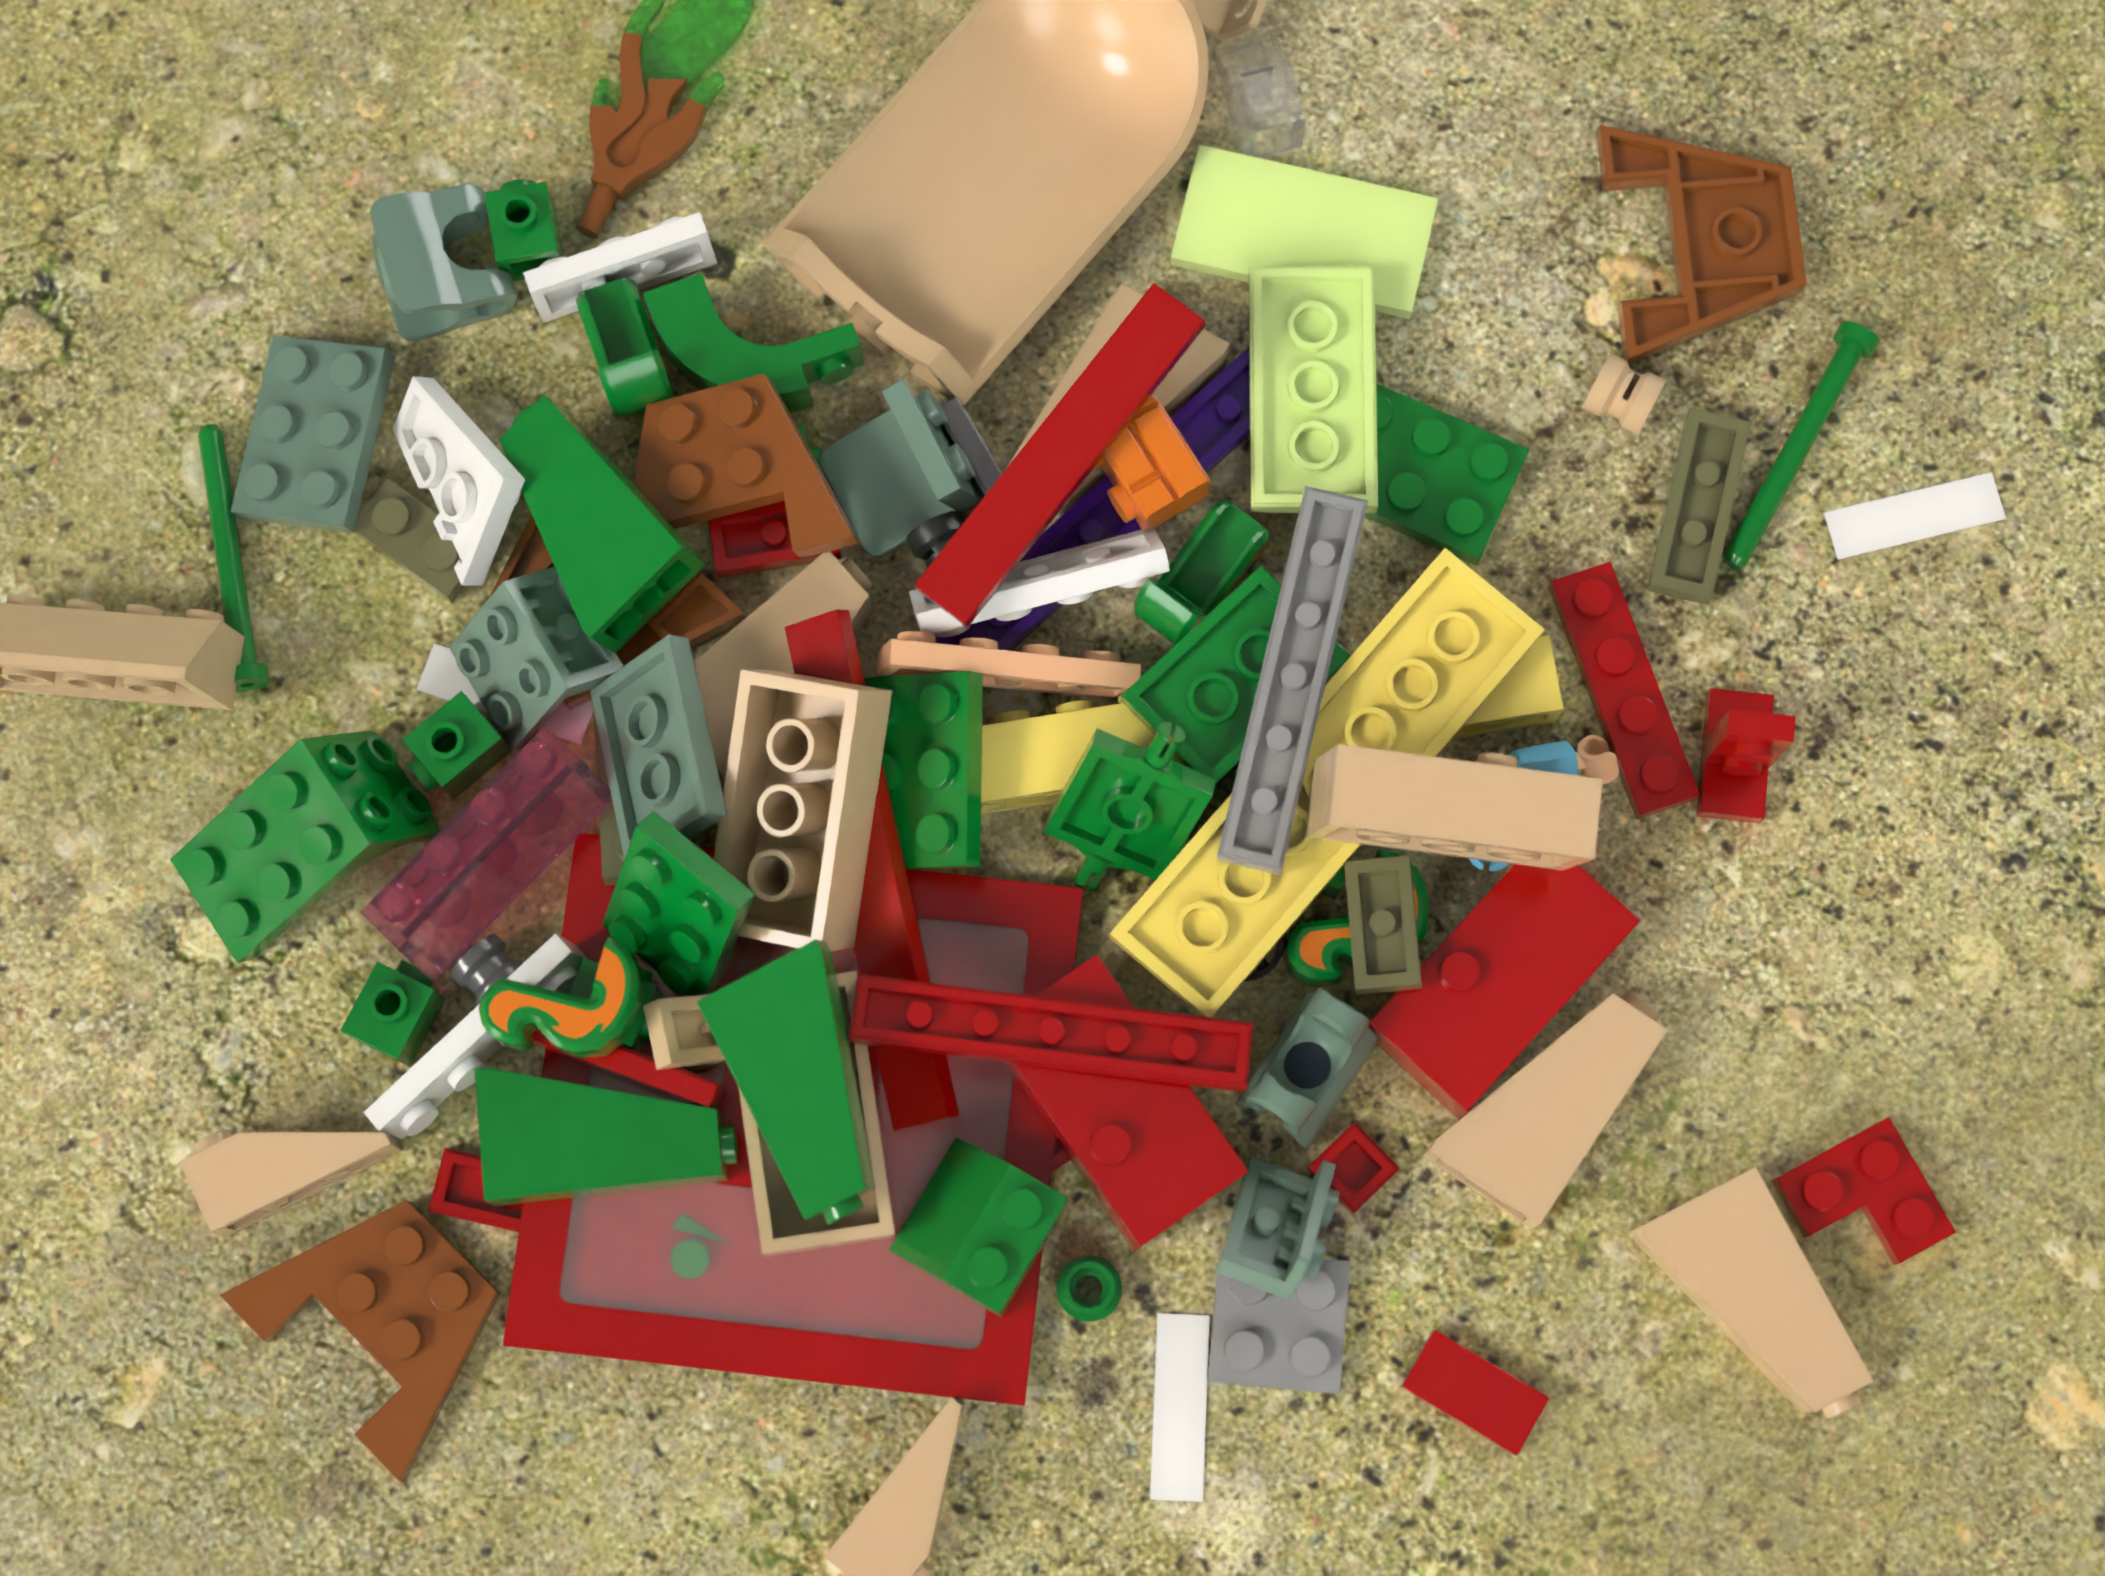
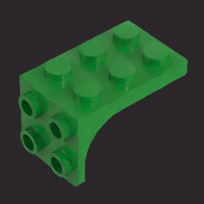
M361 731L300 739L170 859L236 963L253 960L332 888L361 866L400 846L429 840L439 831V825L431 814L432 809L429 801L419 790L414 788L398 764L397 754L391 744L377 733Z

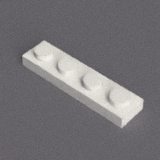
M1155 529L1145 533L1143 530H1138L1021 561L971 624L992 618L1000 621L1019 619L1028 615L1034 607L1056 601L1065 605L1076 604L1089 599L1094 591L1116 585L1122 588L1143 586L1148 578H1155V575L1170 571L1165 547ZM917 589L909 591L920 632L931 633L937 637H951L961 634L970 628L971 624L966 628Z
M555 933L507 979L569 994L583 958H588L574 943ZM478 1005L363 1113L380 1132H386L400 1139L407 1135H416L435 1120L439 1112L437 1107L454 1091H462L475 1083V1069L486 1068L484 1063L502 1046H508L498 1041L486 1031L481 1023Z

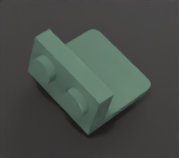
M904 379L881 391L890 410L824 448L820 454V464L865 552L875 558L885 557L907 544L906 536L925 521L950 511L962 512L981 501L970 481L975 476V472L968 457L957 443L951 445L942 427V424L947 422V418L936 397L929 389L922 392Z

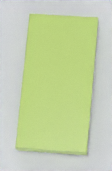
M1198 145L1170 258V265L1249 283V266H1375V312L1410 319L1439 198Z
M1249 266L1250 513H1299L1305 486L1368 500L1366 513H1377L1375 266Z

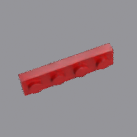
M1611 561L1551 581L1548 589L1610 752L1617 756L1619 776L1636 820L1695 801L1700 796L1699 790Z

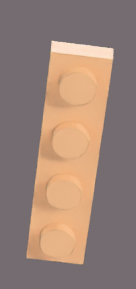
M919 631L899 632L897 639H890L877 651L876 676L881 677L973 671L983 674V687L1118 700V697L1129 689L1140 678L1141 664L1121 662V654L1111 651H1087L1083 653V658L1060 656V648L1045 644L1024 645L1021 652L998 650V642L986 638H964L960 640L959 645L935 643L936 636L934 634Z

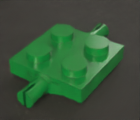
M1172 722L1161 723L1149 748L1135 745L1096 728L1049 813L1044 829L1045 834L1075 846L1087 856L1080 869L1074 875V880L1080 888H1084L1089 879L1087 891L1098 890L1109 867L1133 870L1157 880L1177 857L1213 796L1216 779L1177 763L1172 759L1180 744L1186 738L1185 732L1177 724L1170 735Z

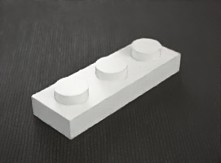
M699 212L687 217L669 218L655 228L628 237L608 239L596 248L570 257L549 259L541 264L540 267L523 272L540 318L543 323L578 312L577 296L579 292L627 276L635 281L639 291L718 263L704 221Z

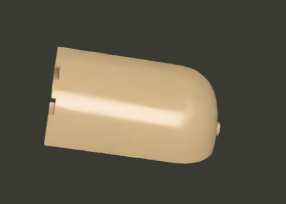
M980 0L762 244L816 300L823 293H826L847 313L849 312L853 318L848 323H853L857 336L882 356L892 347L915 364L909 371L913 378L950 400L957 397L962 406H964L1172 169L1190 143L1202 114L1207 92L1209 69L1205 32L1193 1Z

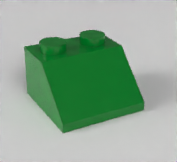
M955 1137L890 1246L889 1251L1002 1318L1067 1208L1068 1198L1010 1163Z

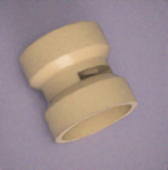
M1610 353L1582 409L1598 417L1605 414L1613 416L1619 420L1621 428L1638 436L1667 380L1651 372L1641 375L1630 369L1627 360ZM1626 391L1631 393L1628 400L1623 398Z

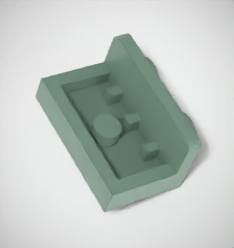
M1251 1156L1246 1166L1249 1172L1242 1176L1215 1272L1287 1300L1291 1299L1303 1277L1313 1280L1318 1272L1326 1249V1242L1317 1239L1320 1227L1325 1229L1328 1227L1339 1199L1340 1192L1330 1188L1336 1165L1323 1160L1315 1176L1311 1179Z

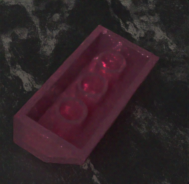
M543 726L360 909V913L398 951L434 982L612 802L610 789L581 757L546 726Z

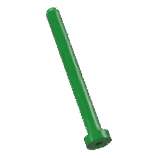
M1842 321L1833 336V340L1838 345V348L1724 553V563L1727 566L1739 570L1747 565L1860 358H1871L1876 351L1880 339L1865 326L1851 321Z
M207 424L201 427L198 440L224 619L227 625L245 637L241 663L236 666L234 679L237 683L236 692H245L264 688L269 685L270 681L267 666L257 663L236 517L235 514L230 512L233 497L224 436L217 425Z

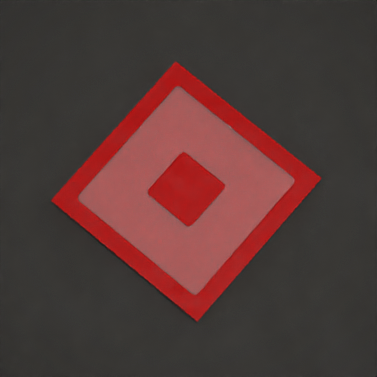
M576 832L561 937L574 943L589 960L600 963L605 941L608 936L611 937L609 931L602 926L616 885L605 886L602 878L600 835ZM697 846L714 860V847ZM906 870L930 983L1036 996L1075 969L1084 888L924 870ZM738 936L715 991L798 948ZM854 948L831 951L836 974L857 971V974H859ZM633 953L639 966L653 973L650 983L656 985L664 993L663 999L686 997L685 994L676 993L668 988L661 980L658 972L636 953ZM646 1040L641 1053L654 1058L651 1042ZM867 1045L895 1235L892 1238L763 1257L739 1087L726 1061L700 1071H691L716 1081L725 1092L718 1111L724 1117V1125H735L738 1142V1163L728 1164L729 1181L523 1203L503 1346L1025 1406L1043 1248L1002 1318L889 1251V1248L955 1137L1010 1163L1049 1187L1055 1137L1003 1062L946 1055L959 1116L909 1129L893 1131L875 1046ZM545 1049L542 1078L689 1104Z

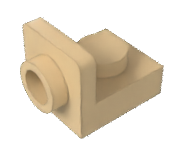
M709 994L657 999L643 1006L656 1070L685 1067L689 1072L700 1071L725 1061L696 1002Z

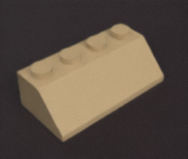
M8 595L6 603H0V691L233 710L237 683L234 681L236 666L241 663L245 637L224 623L225 617L223 615L208 610L188 609L186 610L185 618L164 616L165 612L163 610L140 604L126 605L125 613L105 611L103 605L86 600L70 599L66 601L65 608L47 607L45 601L35 597Z

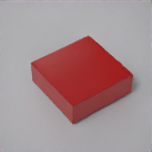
M1356 1122L1351 1124L1307 1167L1315 1176L1323 1160L1336 1165L1330 1188L1340 1192L1338 1201L1351 1215L1360 1209L1400 1170L1392 1159Z

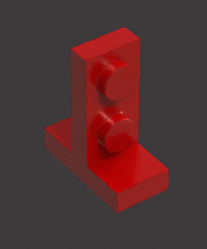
M1710 688L1706 693L1698 788L1700 796L1697 801L1696 817L1758 824L1765 819L1768 769L1794 742L1796 716L1773 714L1774 695Z

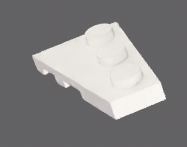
M412 376L394 424L393 432L418 488L429 489L439 510V514L433 522L441 540L453 541L461 559L454 566L461 585L483 586L514 506L519 500L525 479L434 378Z

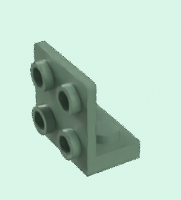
M555 566L503 581L450 645V650L456 659L459 670L467 677L485 707L491 723L498 729L510 749L524 746L565 698L591 690L623 667L616 653L589 638L582 630Z

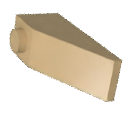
M227 1129L213 1133L193 1145L196 1153L179 1161L210 1232L228 1237L403 1151V1148L398 1138L386 1132H238L232 1135L231 1131Z
M950 1398L824 1556L846 1576L932 1575L923 1565L933 1552L964 1406L954 1398Z

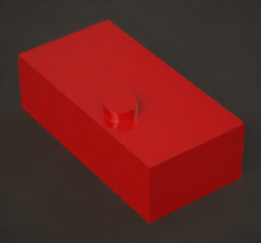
M1514 864L1420 966L1422 989L1397 991L1371 1019L1369 1028L1378 1038L1377 1046L1460 1120L1641 920L1579 865L1561 871Z
M1097 954L1036 995L1134 1008ZM1003 1062L1134 1252L1249 1172L1189 1085Z

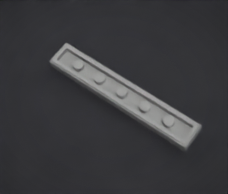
M1305 486L1216 861L1281 875L1368 500Z

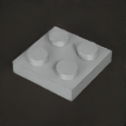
M1219 1249L1218 1252V1260L1221 1253V1249ZM1322 1259L1315 1278L1310 1280L1303 1277L1290 1300L1217 1273L1208 1382L1340 1394L1350 1261Z

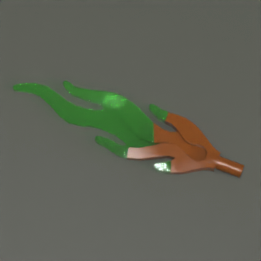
M643 0L632 13L623 31L619 52L621 102L617 113L613 109L612 90L607 78H601L597 82L592 96L589 127L594 154V171L591 177L594 191L575 227L581 234L597 239L617 199L625 201L633 190L670 167L694 143L713 100L724 88V75L721 72L712 73L695 87L678 113L670 119L669 113L686 88L721 59L739 40L750 20L755 0H677L668 16L650 34L649 29L661 12L666 0Z

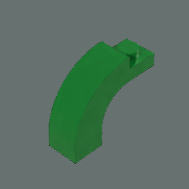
M702 273L643 292L665 352L682 376L698 390L765 374L774 383L788 411L795 412L814 407L808 386L809 383L818 380L821 384L836 383L851 376L855 371L854 368L864 365L861 345L852 322L792 343L777 346L760 345L740 338L725 326L716 313Z

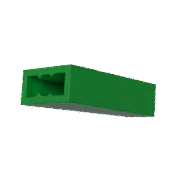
M543 395L535 404L527 406L518 413L512 423V427L499 440L508 461L525 479L521 491L582 630L592 640L617 653L706 563L567 411Z
M815 939L696 1002L804 1220L816 1218L823 1214L829 1225L863 1208L864 1205L859 1195L874 1188L875 1184L833 955L827 942Z
M492 1068L475 1069L484 1201L495 1206L729 1181L728 1164L738 1163V1142L735 1125H724V1117L717 1109Z

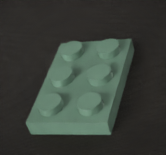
M273 336L230 512L244 520L354 533L395 356L386 348Z
M668 634L590 690L624 860L636 826L652 811H655L688 839L693 838L727 815L689 638Z

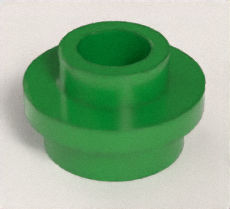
M1087 1255L1075 1258L1062 1269L1057 1280V1297L1060 1305L1067 1314L1080 1321L1095 1322L1106 1318L1116 1309L1121 1299L1122 1283L1120 1276L1114 1266L1101 1257ZM1094 1277L1101 1283L1102 1293L1098 1299L1087 1302L1078 1296L1076 1287L1081 1279Z

